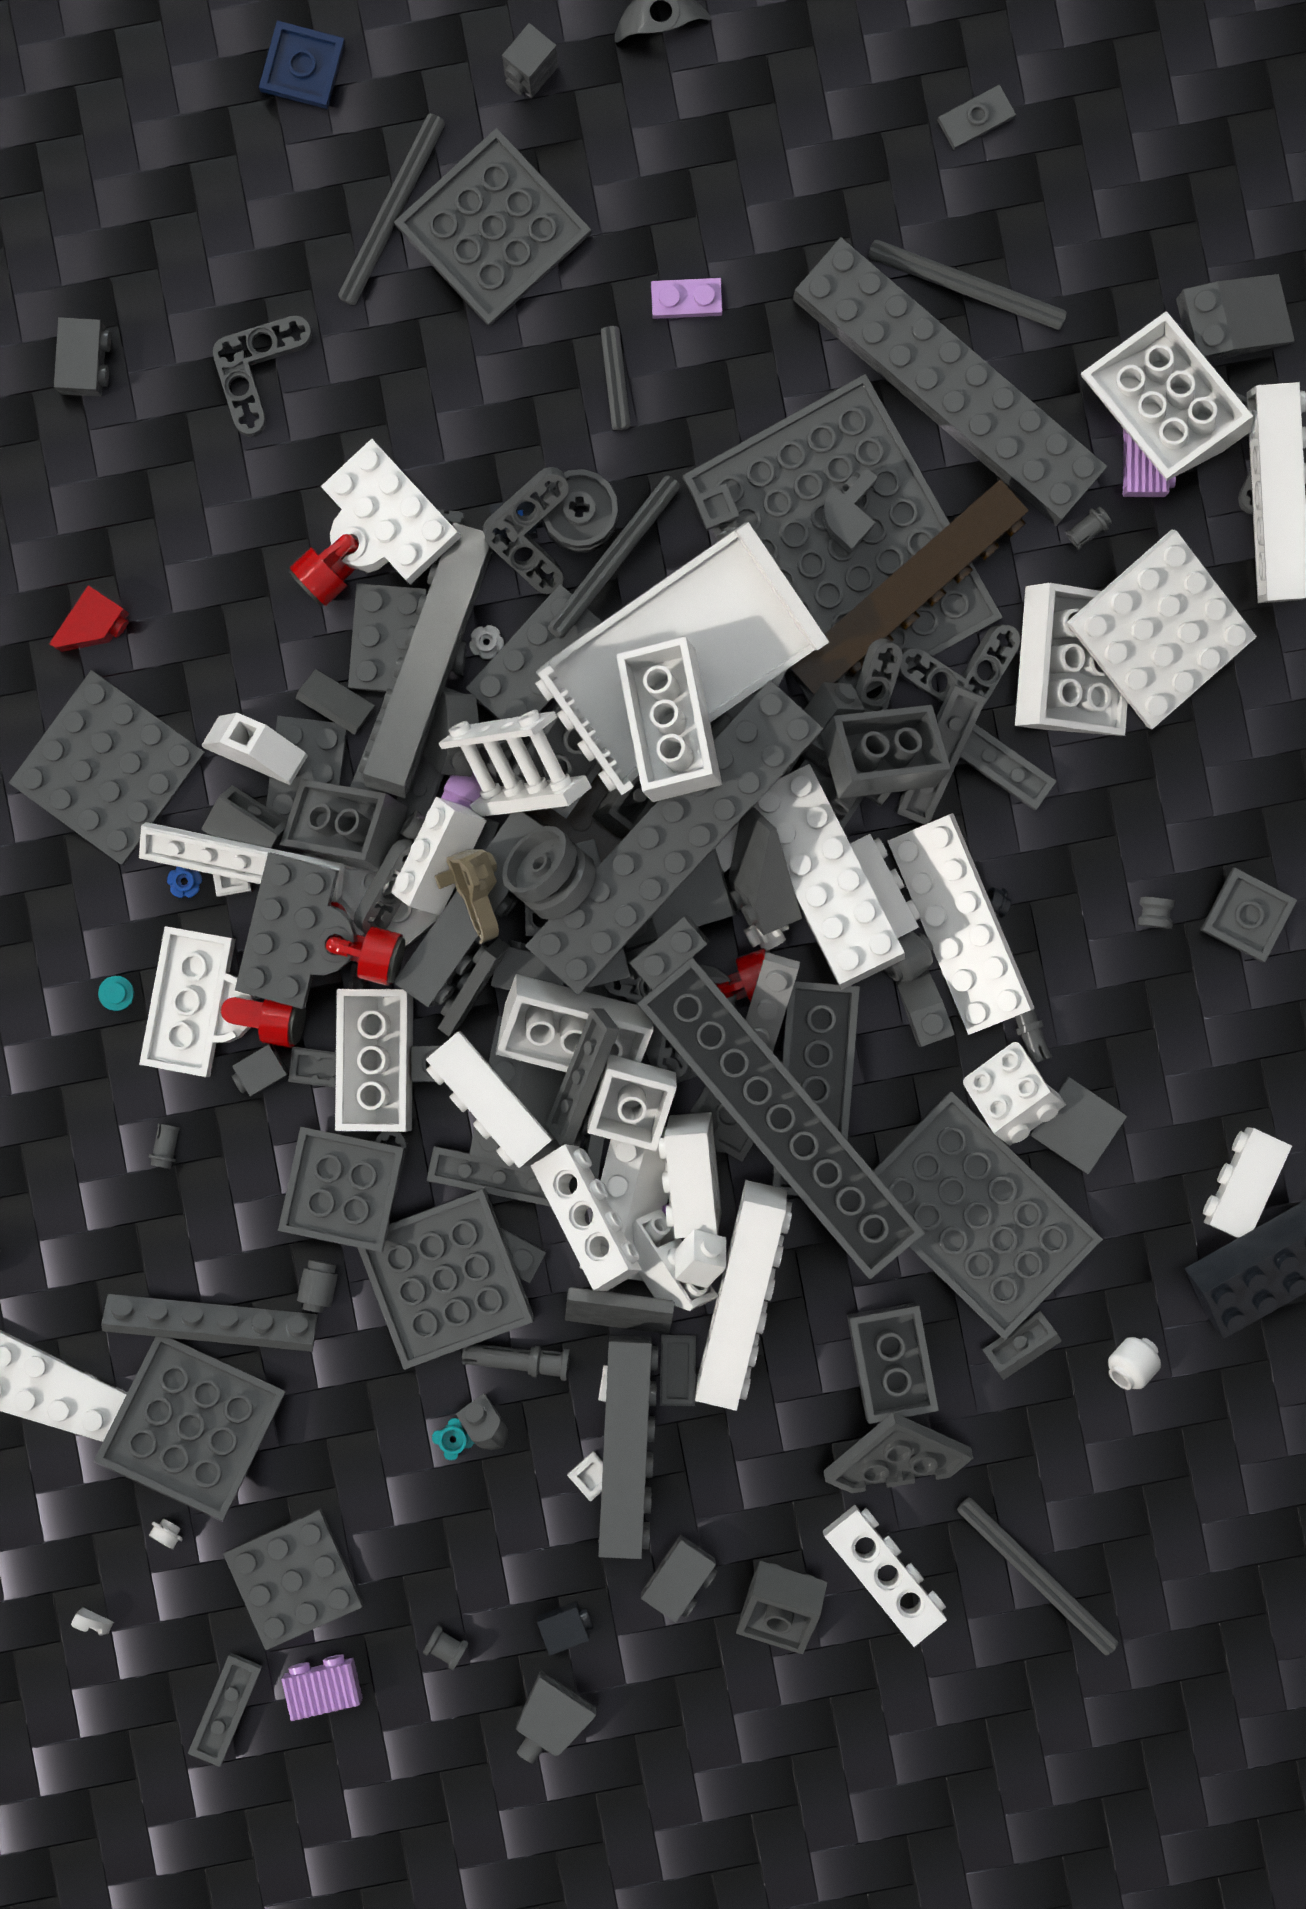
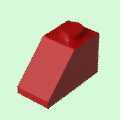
M88 585L49 644L63 652L108 643L113 637L118 638L124 632L129 622L126 619L129 613Z

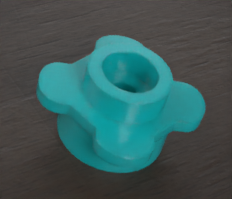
M451 1418L445 1428L434 1431L432 1435L433 1443L439 1445L447 1460L457 1459L458 1453L465 1448H471L474 1444L462 1428L458 1418ZM455 1436L456 1442H451L450 1437Z

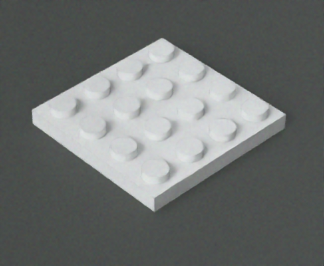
M1170 530L1066 622L1137 715L1151 729L1156 727L1257 637L1175 530Z

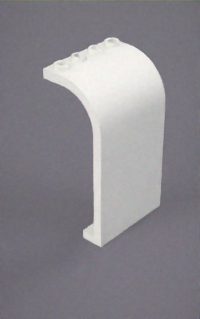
M749 522L742 524L591 629L536 671L541 679L535 683L547 701L554 698L562 710L556 713L568 732L573 728L578 732L582 741L577 745L589 762L593 759L598 761L603 769L598 775L610 792L617 789L623 795L634 787L632 781L639 775L616 654L686 636L696 649L711 723L767 684L769 680L774 679L814 650H819L829 643Z

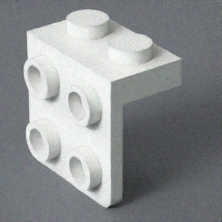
M1018 1042L1008 1045L963 1080L964 1087L992 1132L1009 1146L1027 1138L1031 1130L1042 1122L1052 1120L1058 1114V1111L1066 1106L1060 1094L1046 1084L1025 1049Z

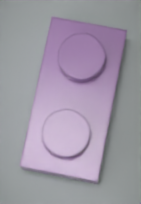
M721 278L651 281L653 319L722 316Z

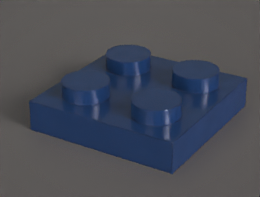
M277 21L259 85L260 91L328 109L346 43L345 39Z

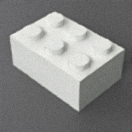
M712 1112L670 1115L667 1127L663 1129L662 1138H659L660 1158L667 1159L665 1162V1172L662 1174L664 1193H670L669 1206H666L667 1226L674 1227L675 1238H686L694 1229L718 1235L722 1210Z

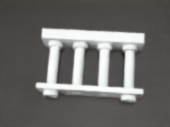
M532 710L519 717L475 724L463 721L448 730L450 735L439 742L441 749L461 747L482 789L480 791L481 797L470 804L471 809L475 813L483 817L569 806L592 788L586 775L570 777L569 774H564L543 728L557 718L555 711L538 713L537 710ZM530 736L551 780L540 777L521 737ZM498 741H507L527 783L517 780ZM475 744H484L504 786L494 783Z

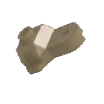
M472 849L447 857L446 861L449 869L434 875L438 888L442 889L455 883L458 893L465 901L474 929L481 938L479 940L480 944L496 938L499 934V928L488 898V894L497 883L494 872L497 871V864L493 855L482 849Z

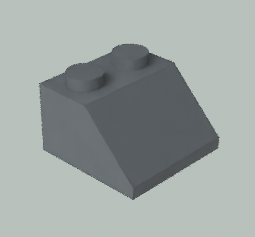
M760 1561L750 1584L736 1634L803 1655L821 1615L827 1582L809 1574H801L782 1568L777 1564Z

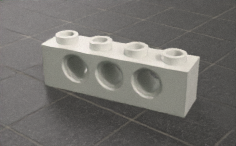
M564 1144L532 1164L531 1168L593 1291H608L642 1271L638 1263L639 1254L635 1246L626 1240L621 1230L623 1229V1222L614 1210H611L605 1199L608 1196L607 1191L601 1181L595 1179L590 1169L592 1162L586 1151L579 1148V1146ZM575 1176L578 1185L576 1191L572 1194L569 1189V1182ZM590 1207L593 1211V1220L588 1225L585 1221V1212ZM606 1238L609 1242V1251L603 1256L600 1246Z
M854 1505L823 1530L824 1537L913 1647H915L947 1621L942 1612L946 1606L934 1591L927 1594L919 1583L924 1579L911 1563L905 1567L897 1557L901 1550L888 1535L883 1539L875 1530L879 1523L870 1511L865 1508L861 1512ZM864 1537L871 1538L874 1541L872 1551L861 1554L855 1550V1545L859 1539ZM892 1565L896 1568V1575L892 1580L882 1581L878 1578V1571L882 1566ZM910 1592L917 1594L919 1600L913 1608L907 1609L900 1605V1600L904 1594Z

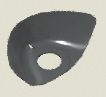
M633 0L618 23L615 32V42H619L633 34L668 31L696 19L710 21L711 17L707 10L695 0H663L670 4L672 14L667 21L657 22L650 15V7L658 0Z

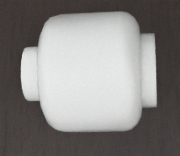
M1126 1338L1108 1359L1109 1375L1123 1389L1144 1388L1161 1368L1158 1348L1146 1338Z

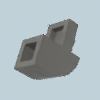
M868 468L862 475L855 472L842 487L846 490L845 494L833 485L826 496L823 506V523L828 534L849 554L873 529L876 523L857 506L858 502L876 484L878 479Z

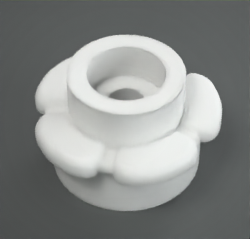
M487 625L484 628L479 626L471 633L472 641L469 643L473 654L480 655L485 660L493 659L504 646V639L499 635L500 631L492 625ZM484 639L490 640L489 645L483 644Z
M162 1519L160 1524L152 1523L154 1527L149 1534L151 1538L171 1549H174L178 1540L182 1542V1537L178 1535L181 1528L165 1519Z

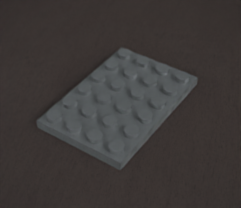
M951 1091L873 1170L881 1182L925 1232L909 1247L1004 1340L1103 1240Z

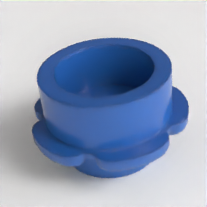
M176 867L175 870L169 872L167 883L170 885V892L178 898H183L184 896L191 898L199 892L202 877L199 871ZM183 878H186L188 880L187 884L185 885L181 883V880Z

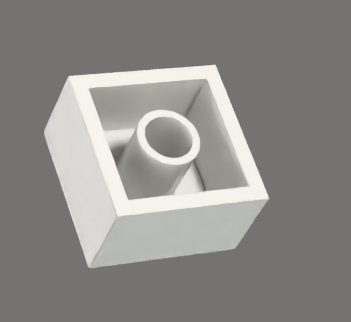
M609 1054L588 1115V1133L657 1151L659 1138H661L677 1088L676 1072Z

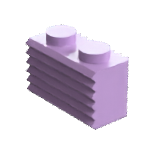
M1123 428V497H1165L1169 493V488L1175 487L1176 476L1166 481Z
M343 1654L323 1659V1665L310 1667L309 1662L290 1666L288 1668L289 1673H285L281 1679L291 1721L356 1707L361 1704L363 1699L354 1658L344 1659Z

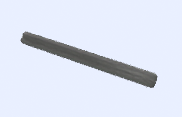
M432 113L427 115L338 293L339 298L343 302L350 305L357 303L395 227L394 221L400 217L445 126V122L441 117Z
M878 239L873 241L868 253V257L871 260L1057 330L1061 329L1067 316V312L1061 308Z
M665 476L549 623L548 630L551 634L559 639L566 636L678 492L680 484L677 480H674L671 476Z
M966 1498L957 1508L958 1512L1104 1655H1109L1116 1649L1118 1641L972 1498Z

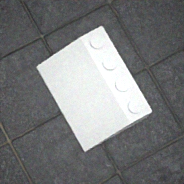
M1167 311L1081 372L1082 378L1166 481L1222 453L1251 432L1253 415Z
M1055 583L1025 586L1015 726L1125 736L1127 700L1066 624L1101 591Z

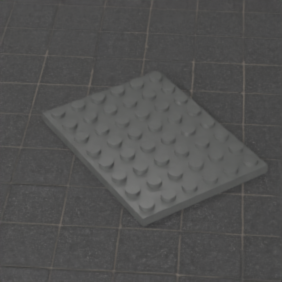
M866 374L682 475V479L693 498L695 495L727 483L740 516L738 519L711 529L714 536L717 537V534L723 532L726 527H740L742 524L749 522L823 634L829 631L950 524ZM868 468L878 479L876 484L858 502L857 506L876 523L873 529L849 554L828 534L823 523V506L826 496L833 485L845 494L846 490L842 487L855 472L862 475ZM972 563L970 566L973 571L958 584L953 579L943 588L947 594L932 607L926 603L917 611L921 617L906 630L900 626L891 634L894 639L893 642L901 650L910 647L918 648L934 657L1002 619L1001 613ZM888 651L880 653L878 658L881 661L890 659L891 653ZM916 656L914 658H906L905 662L909 665L907 671L918 666L914 662ZM876 669L873 670V672H877L882 676H886V673L883 670H881L880 672ZM861 670L853 677L849 673L845 674L838 683L851 684L855 689ZM880 681L871 682L866 689V694L882 686V683ZM797 682L806 700L809 703L812 699L811 696Z

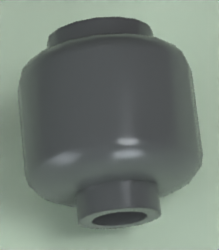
M911 931L897 938L905 952V959L884 969L886 974L894 981L912 982L933 964L931 954L933 945L924 934L920 933L917 935Z

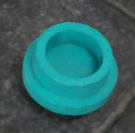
M108 977L99 987V1000L109 1010H123L132 1003L134 988L130 981L124 977Z

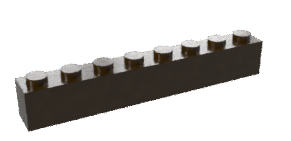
M1000 479L824 635L829 641L828 644L819 650H814L788 668L787 671L811 698H813L823 682L838 683L847 673L853 677L862 669L867 650L875 640L885 638L893 642L894 639L891 634L900 626L906 630L921 617L917 611L926 603L932 607L947 594L943 588L953 579L958 584L973 571L970 566L972 562L979 556L984 561L1000 547L996 543L997 540L1005 533L1010 538L1026 524L1022 518L1025 517L1029 510Z

